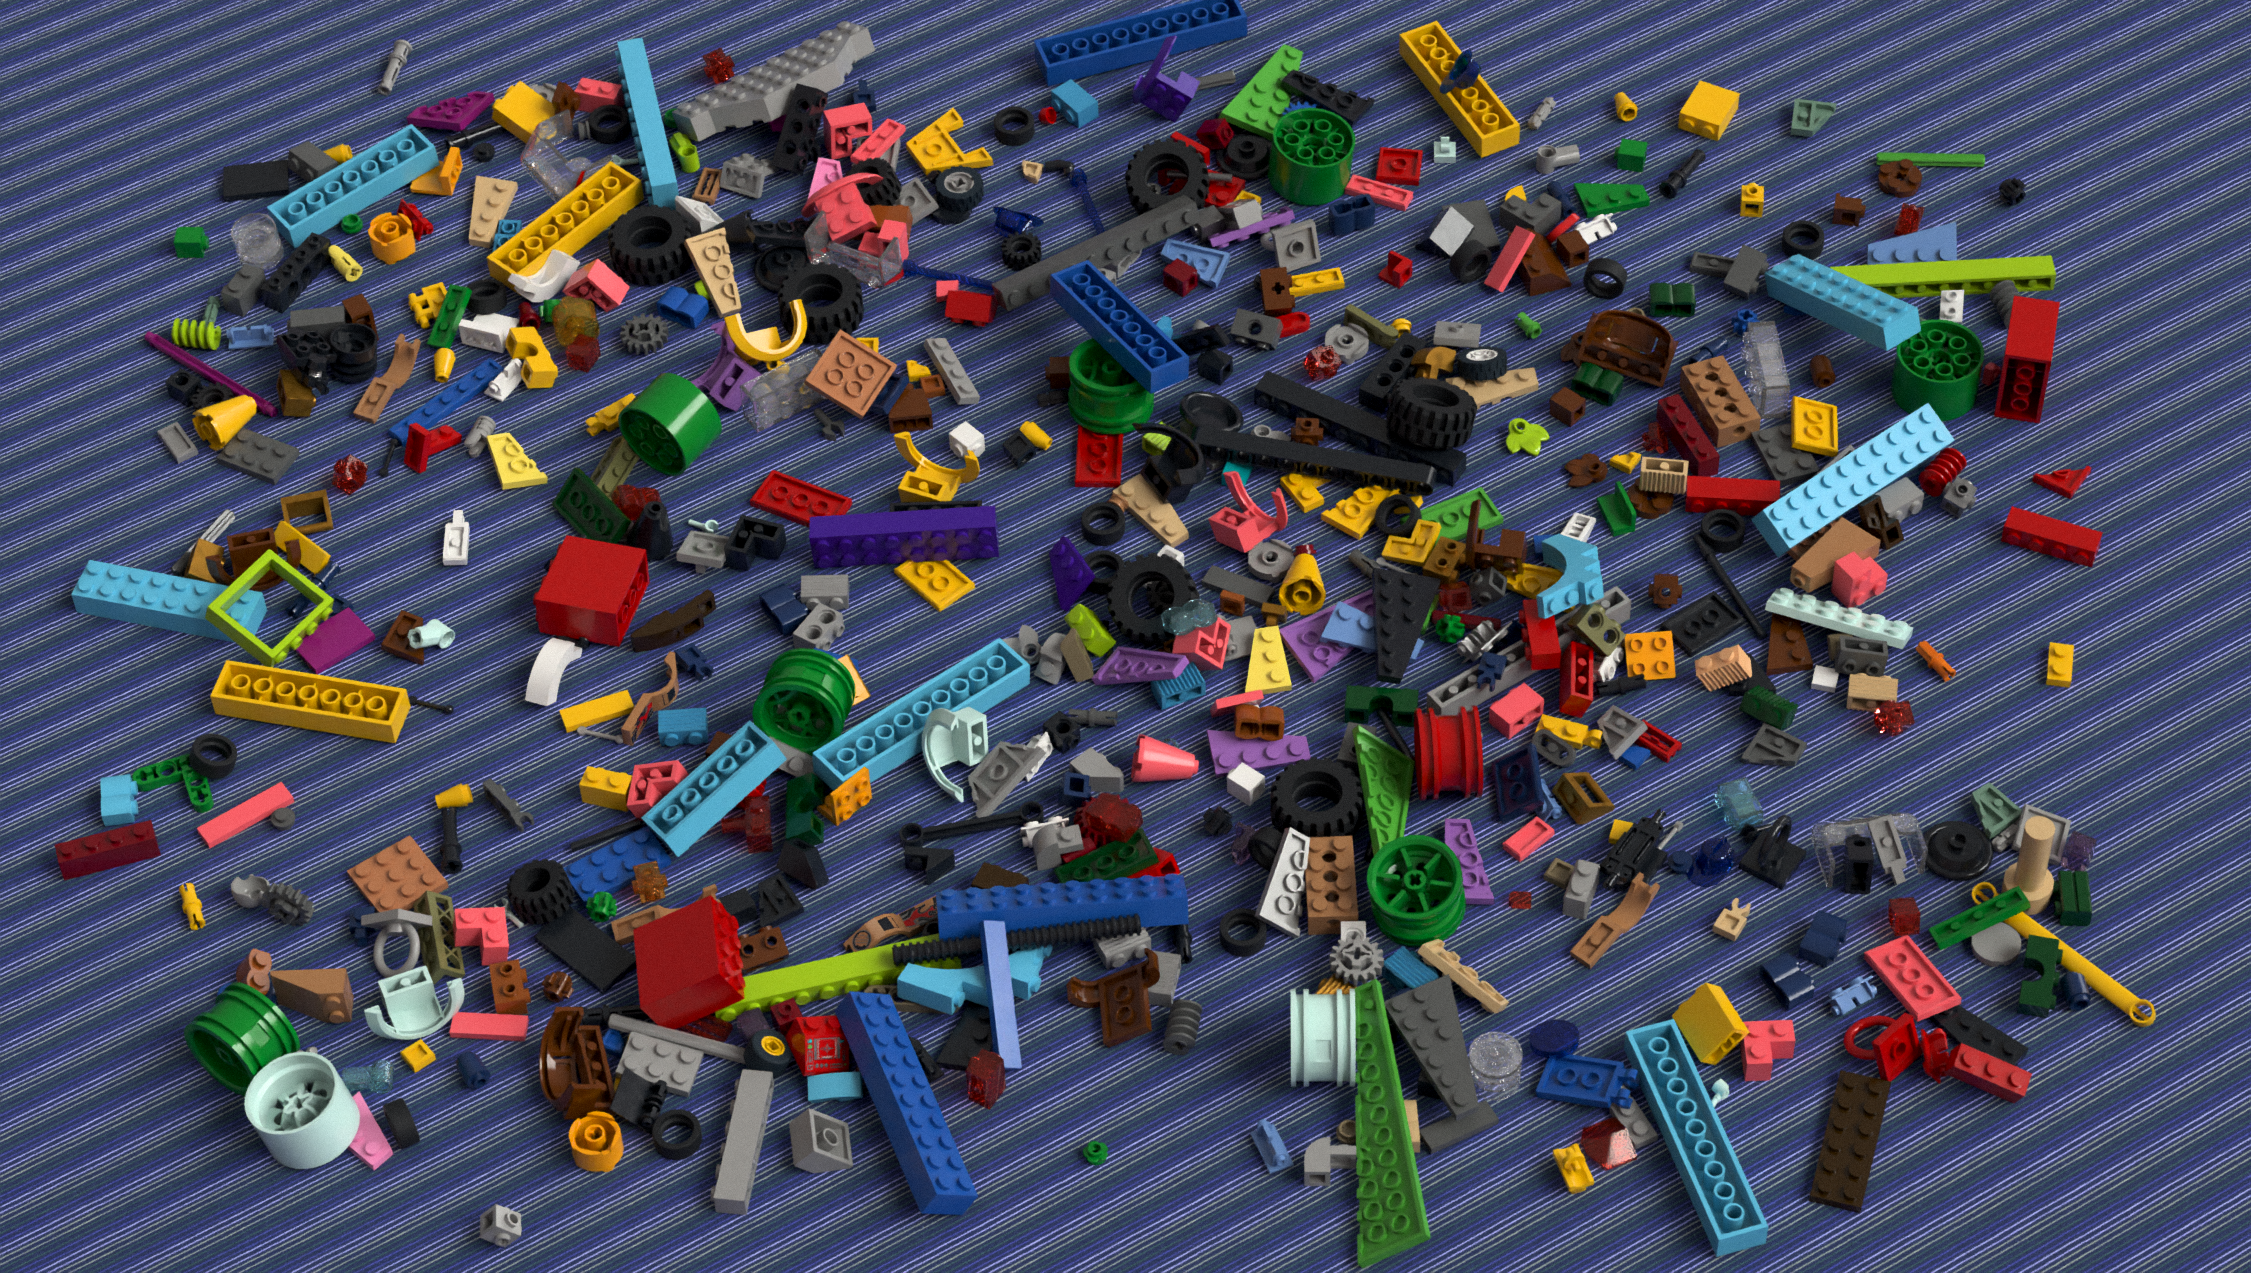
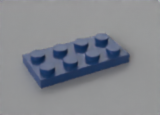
M645 826L564 867V870L573 886L575 894L586 908L588 897L594 898V894L600 891L613 894L670 865L671 859L648 826Z

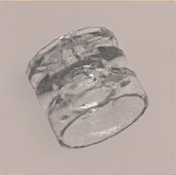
M250 213L242 216L232 226L231 238L242 266L246 263L266 271L281 261L284 248L276 224L270 216L262 213Z
M1488 1032L1481 1034L1471 1044L1469 1064L1478 1096L1487 1100H1501L1513 1095L1520 1086L1523 1051L1519 1042L1512 1036L1503 1032Z

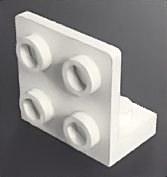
M495 313L477 314L473 321L462 319L458 325L462 344L503 353L506 348L505 342L509 329L517 328L519 326V319Z

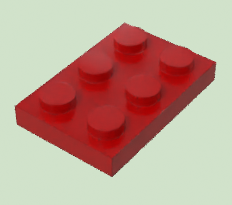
M1207 169L1208 173H1220L1217 171ZM1232 176V183L1209 181L1208 199H1204V208L1214 205L1217 209L1233 202L1245 188V180ZM1175 179L1168 190L1169 195L1182 190L1188 180Z

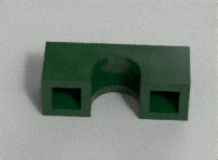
M1347 685L1344 723L1368 724L1371 713L1385 708L1392 715V722L1395 726L1414 727L1415 708H1418L1419 690Z
M810 772L787 781L786 831L784 835L786 841L798 837L816 846L824 843V823L812 810L824 804L825 784L815 774Z
M2035 935L2028 936L2023 968L2036 970L2040 974L2041 979L2034 982L2022 980L2017 1013L2047 1018L2049 1010L2055 1009L2056 995H2052L2053 987H2058L2060 972H2055L2056 964H2061L2063 950L2058 949V939Z

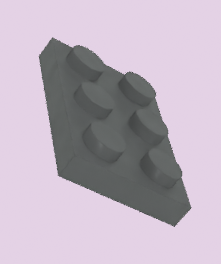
M1791 423L1751 432V440L1772 480L1780 481V486L1808 480L1820 470L1809 451L1792 448Z
M242 427L218 455L217 461L218 464L276 485L300 453L296 447Z

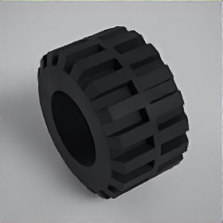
M876 157L874 159L867 158L866 161L858 162L859 164L853 165L851 170L847 171L846 176L857 173H871L883 177V180L873 185L866 182L856 184L865 204L869 206H893L896 203L895 200L899 199V193L902 191L901 182L886 160H880V158Z
M537 859L533 860L532 863L524 864L521 869L518 868L515 871V875H511L509 878L510 882L507 883L506 887L507 895L518 917L524 922L528 921L529 924H535L536 922L544 924L546 921L551 922L554 921V918L561 917L562 913L570 908L569 905L573 903V896H575L573 886L563 866L560 863L557 864L555 860L548 861V859H542L541 861Z

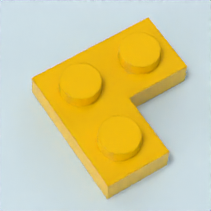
M1290 473L1280 478V485L1299 508L1306 513L1324 504V498L1316 487L1331 480Z
M1418 519L1410 539L1389 535L1381 555L1385 560L1424 567L1432 553L1442 527L1437 522Z

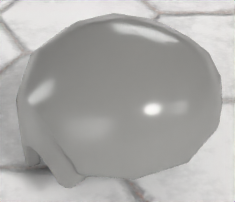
M250 874L246 880L236 877L231 883V892L235 901L240 906L254 908L263 904V901H261L262 894L270 884L264 877Z

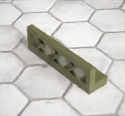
M623 435L612 441L590 477L612 502L639 459V456L629 447Z
M426 890L413 904L414 912L432 916V926L417 929L424 966L426 965L433 984H436L444 975L463 978L465 970L460 946L455 947L454 910L452 899L449 896ZM436 902L444 904L445 912L437 905ZM440 919L448 926L449 931L440 924ZM443 939L451 945L452 951L444 944ZM447 958L455 965V968L448 967Z

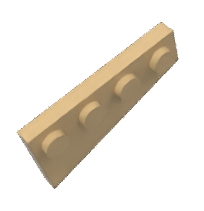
M476 176L469 231L470 245L491 248L495 234L498 233L499 220H504L517 192V182Z
M725 227L685 239L684 241L690 258L720 318L740 312L742 308L737 284L734 280L733 264L730 261L729 245L726 242Z
M1534 367L1509 370L1504 376L1491 380L1472 381L1466 380L1463 377L1445 378V381L1449 382V384L1459 386L1461 390L1467 391L1474 398L1477 410L1480 409L1481 405L1490 402L1493 405L1501 402V399L1506 397L1515 398L1536 391L1539 385Z
M1436 939L1422 944L1417 952L1423 957L1422 960L1429 966L1437 967L1442 971V976L1449 974L1451 982L1455 981L1462 987L1461 990L1467 996L1478 999L1485 1010L1491 1013H1498L1506 1008L1509 1001L1488 982L1477 980L1478 973L1471 967L1461 965L1459 963L1461 957L1454 951H1446L1443 948L1445 943L1442 940Z

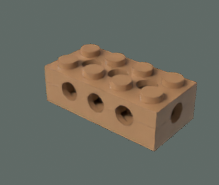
M1723 355L1681 367L1680 387L1717 448L1750 439L1751 432L1759 431L1761 417Z
M1352 836L1309 837L1307 869L1304 870L1308 935L1341 934V921H1358Z

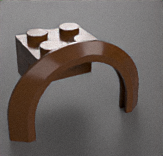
M1481 500L1473 501L1466 538V565L1473 572H1476L1478 569L1483 571L1492 566L1497 571L1509 576L1523 575L1527 554L1526 532L1502 529L1499 546L1484 544L1485 529L1482 528L1481 530L1478 528Z
M273 527L227 536L234 578L223 569L219 554L205 558L211 577L220 585L230 586L268 549L278 555ZM299 539L285 541L286 562L297 570L301 561ZM270 569L249 590H266L281 584L285 580Z

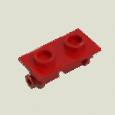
M401 199L397 216L400 213L410 219L414 237L420 241L422 234L429 235L433 232V224L426 218H422L423 214L414 204L406 203Z
M1940 1028L1934 1029L1931 1034H1927L1921 1029L1922 1040L1920 1041V1047L1925 1057V1062H1923L1924 1071L1940 1084V1076H1948L1944 1074L1949 1053L1947 1051L1942 1052L1948 1049L1946 1033Z

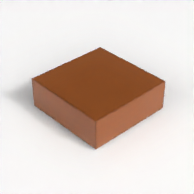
M940 374L919 378L920 388L924 390L927 399L946 395Z
M1222 590L1220 594V611L1242 617L1245 612V596Z

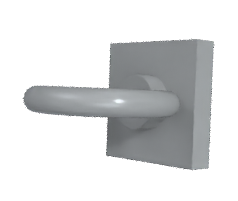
M1312 219L1300 223H1290L1283 227L1274 226L1270 228V231L1263 233L1260 238V243L1265 249L1275 252L1277 268L1286 267L1287 272L1321 261L1315 222Z
M402 909L361 916V926L381 930L374 944L373 958L375 966L382 976L389 978L414 968L420 953V940L415 929L432 926V916ZM407 935L410 941L409 956L402 967L392 970L384 962L383 950L385 942L389 936Z

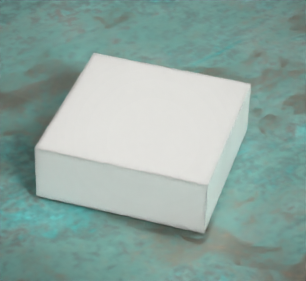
M1816 665L1811 689L1835 693L1839 673L1835 672L1833 668Z

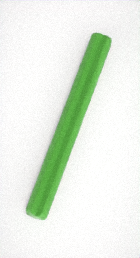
M1878 152L1876 155L1877 165L1903 159L1911 160L1914 166L1984 167L1985 156L1983 154Z

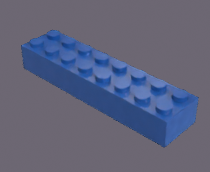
M1089 260L1050 275V296L1150 394L1188 379L1189 356Z

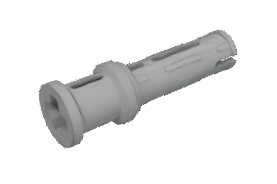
M396 40L393 45L394 50L389 54L388 67L378 86V92L382 95H390L400 69L407 63L406 57L411 53L412 46L405 40Z

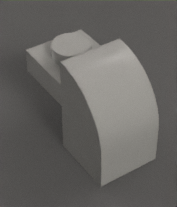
M1056 632L1046 640L1040 650L1042 657L1034 673L1035 676L1055 685L1058 684L1067 663L1060 649V644L1066 637L1065 634Z
M1050 824L1038 830L1032 838L1038 871L1062 866L1060 854L1084 849L1078 824L1055 829L1054 824Z
M1330 1137L1320 1138L1310 1144L1304 1156V1186H1330V1169H1356V1146L1346 1144L1330 1146Z

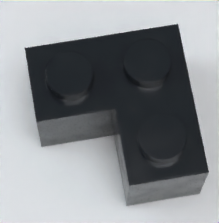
M741 515L724 547L726 566L749 571L756 555L778 560L787 543L784 525Z

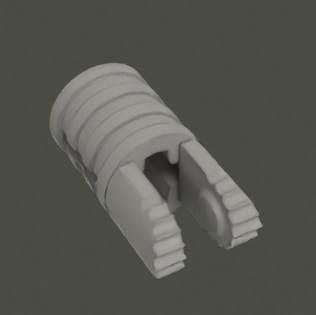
M479 416L466 437L464 445L466 448H470L468 452L472 458L480 455L487 444V436L492 435L496 428V423L490 417Z

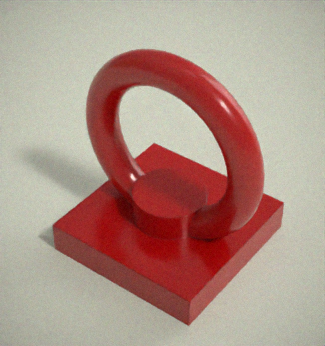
M1904 1013L1897 1020L1880 1015L1860 1019L1853 1023L1844 1035V1047L1847 1052L1859 1059L1876 1060L1880 1078L1890 1082L1922 1054L1913 1016L1908 1013ZM1871 1026L1888 1027L1872 1041L1873 1050L1861 1049L1854 1044V1038L1861 1030Z

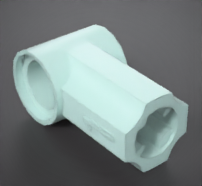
M433 619L426 626L409 630L407 637L409 638L410 645L415 649L433 645L447 648L453 642L455 632L439 620Z

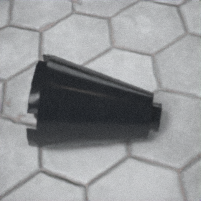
M747 209L703 232L704 234L725 227V237L730 253L760 252L763 248L759 247L758 244L752 243L745 231L747 223L758 222L757 219H752L751 214H754L752 209Z
M658 501L648 502L644 506L627 536L628 546L646 549L648 562H651V559L663 560L670 554L673 547V537L667 508Z

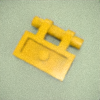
M443 282L421 288L423 295L416 296L415 293L408 295V305L415 312V320L423 329L430 326L429 319L434 318L436 322L447 294ZM425 305H428L429 307L426 309H422V307Z

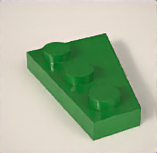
M1574 183L1573 187L1587 219L1600 214L1607 215L1649 206L1650 203L1643 185Z

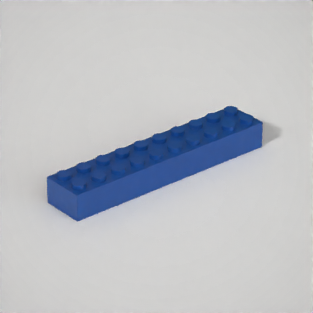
M1191 0L1034 40L1035 60L1047 85L1052 86L1067 82L1070 79L1075 80L1153 60L1156 58L1165 38L1169 36H1177L1169 55L1247 36V16L1238 0Z
M1167 874L1160 877L1145 875L1132 879L1127 877H1119L1115 880L1093 879L1089 882L1072 880L1061 884L1045 882L1041 885L1032 886L1028 884H1019L1016 887L994 886L990 889L972 887L961 891L946 889L942 892H936L939 941L941 938L944 941L948 940L949 937L953 940L957 936L961 939L964 935H967V938L971 937L972 934L975 937L979 936V922L983 920L1005 921L1006 933L1010 932L1011 929L1015 932L1018 931V928L1026 930L1025 928L1029 927L1030 930L1037 926L1038 929L1041 928V925L1049 927V924L1057 926V923H1060L1061 926L1065 922H1068L1069 925L1072 924V921H1076V923H1080V920L1088 922V919H1091V921H1095L1096 918L1103 920V917L1111 919V916L1119 918V915H1122V917H1126L1127 914L1134 916V913H1138L1140 916L1141 927L1189 924L1188 896L1184 877L1177 874Z
M849 991L834 1011L921 1214L963 1215L978 1197V1194L890 994Z

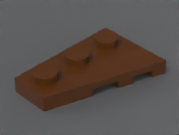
M1772 613L1766 675L1813 669V661L1799 620Z

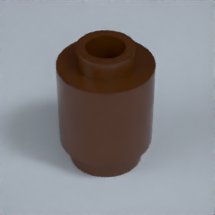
M1825 355L1814 356L1809 364L1814 385L1819 388L1831 386L1835 382L1836 376L1830 359Z

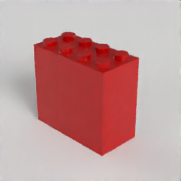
M2014 296L1994 417L2040 423L2052 361L2060 302Z
M566 535L563 543L559 544L555 559L550 562L547 575L542 578L539 592L534 594L533 605L536 606L535 620L538 622L539 632L567 636L573 639L584 637L590 642L620 647L650 583L646 549Z
M711 895L633 930L640 1008L659 1026L675 1030L745 999L744 988L746 985L742 977L741 969L743 968V962L739 952L741 943L737 933L739 924L735 916H731L725 910L723 904L718 903Z

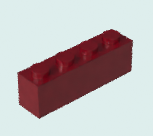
M1676 394L1658 400L1656 419L1682 459L1689 461L1688 468L1692 474L1704 477L1717 475L1720 455L1680 395Z
M152 820L55 844L58 864L64 881L161 856Z

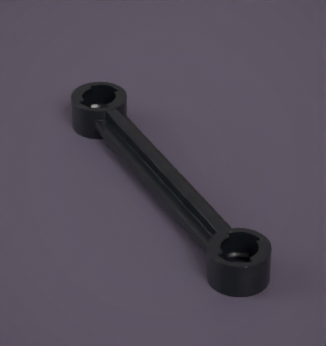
M1029 801L1022 804L1019 811L925 828H922L917 823H908L900 829V844L904 849L905 846L922 847L924 842L1019 824L1024 827V824L1038 821L1041 824L1044 822V810L1040 803ZM1030 812L1039 814L1036 818H1026L1027 815L1031 814ZM911 834H918L920 836L915 840L906 839Z

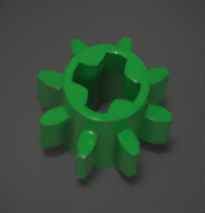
M560 299L543 300L544 306H539V317H544L545 323L561 322V316H566V306L560 305Z
M1444 614V618L1437 621L1436 633L1441 636L1440 641L1456 644L1457 640L1463 637L1465 625L1460 622L1461 617Z
M600 891L595 893L594 898L588 897L586 904L587 914L594 921L606 922L610 916L615 917L618 907L615 905L616 899H613V896L607 892Z

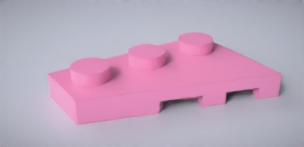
M818 157L808 199L819 189L843 178L840 161Z
M358 1092L353 1096V1099L359 1109L360 1122L357 1133L347 1149L375 1171L393 1155V1152L361 1093Z

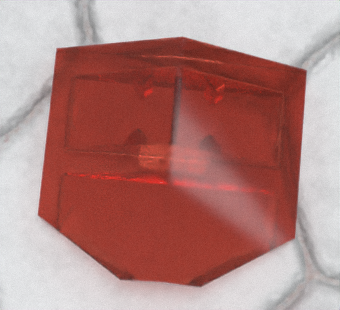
M1615 1117L1583 1128L1580 1143L1586 1154L1600 1164L1603 1170L1607 1171L1637 1160V1154L1627 1128Z

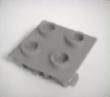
M1215 615L1214 617H1219L1231 625L1224 662L1251 655L1254 632L1257 629L1252 616L1226 621V618L1222 615Z
M1482 621L1467 637L1458 643L1456 651L1458 654L1466 657L1461 663L1463 664L1469 659L1474 662L1483 655L1484 651L1488 652L1496 641L1502 639L1509 632L1506 628L1513 622L1510 621L1495 631L1491 621Z

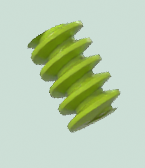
M175 318L171 330L172 342L177 346L184 345L185 347L193 346L194 348L201 347L202 349L210 348L211 350H216L221 340V327L217 326L215 328L213 322H209L208 327H206L205 321H201L198 327L196 320H192L189 326L188 319H184L181 325L180 319Z

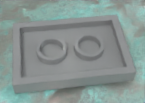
M631 1031L615 1077L621 1079L624 1069L627 1068L652 1084L657 1083L658 1080L665 1081L668 1087L667 1092L689 1097L704 1057V1051Z

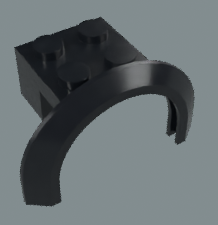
M1152 422L1133 423V427L1139 434L1157 433L1171 438L1163 455L1149 456L1140 474L1164 504L1185 502L1193 485L1200 483L1207 473V465L1200 448L1191 438L1173 427Z

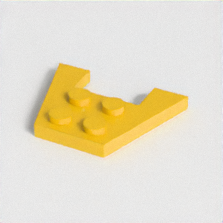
M954 108L906 143V149L925 175H928L932 170L944 172L945 169L954 166L971 167L972 169L993 165V159L984 147L964 154L948 134V132L964 127L962 118Z

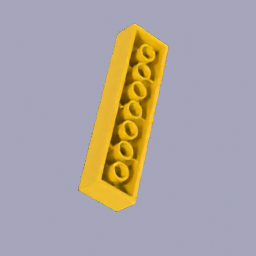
M1438 21L1400 34V55L1481 158L1519 144V123Z
M610 161L487 257L490 276L516 292L517 290L514 289L515 285L508 281L511 273L522 276L534 275L544 266L552 249L565 252L570 256L575 254L617 221L619 216L626 214L628 210L644 199L641 180Z
M226 660L210 695L215 714L390 743H396L411 707L407 690L403 688Z

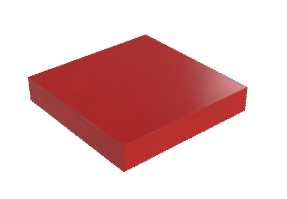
M1380 147L1376 181L1386 184L1419 186L1423 150Z

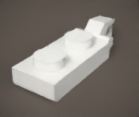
M454 510L453 522L445 526L444 566L467 565L470 527L469 522H465L463 510Z

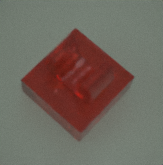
M1657 421L1648 424L1649 432L1642 434V438L1645 440V443L1642 444L1644 449L1651 451L1656 448L1660 454L1667 452V433Z

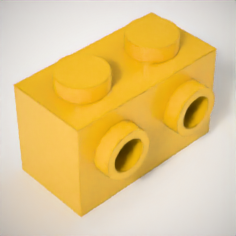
M587 766L579 783L582 802L628 812L629 808L626 805L632 775Z

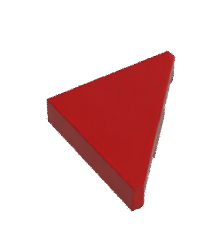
M2086 466L2085 469L2073 471L2071 469L2058 470L2046 475L2036 473L2033 475L2032 482L2071 499L2090 474L2091 467Z

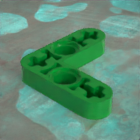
M190 754L139 768L132 775L133 781L137 782L138 790L142 792L184 780L192 807L196 812H207L214 805L207 778L198 774L192 767H189ZM164 770H174V772L169 776L162 775V772ZM199 779L203 781L199 786L190 785L194 780ZM203 794L205 801L200 803L198 795Z

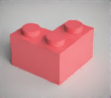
M865 103L823 111L824 145L832 160L852 155V139L872 135V117Z
M885 219L880 233L865 231L858 248L859 265L900 272L902 265L904 267L909 255L906 223Z
M597 258L574 272L563 292L578 306L591 298L602 309L609 312L620 305L630 286Z
M1853 551L1835 561L1831 592L1847 608L1861 605L1870 597L1879 595L1886 589L1888 574L1871 557L1862 560Z
M1219 617L1195 618L1191 631L1176 632L1172 654L1186 655L1189 664L1194 662L1199 671L1222 670L1231 625Z
M679 760L635 765L626 806L639 821H643L641 817L689 775Z
M505 907L462 908L454 910L453 934L455 947L480 946L482 966L507 961L509 943Z
M1792 1020L1743 1022L1750 1032L1739 1042L1745 1081H1769L1773 1066L1772 1059L1793 1058L1795 1035Z

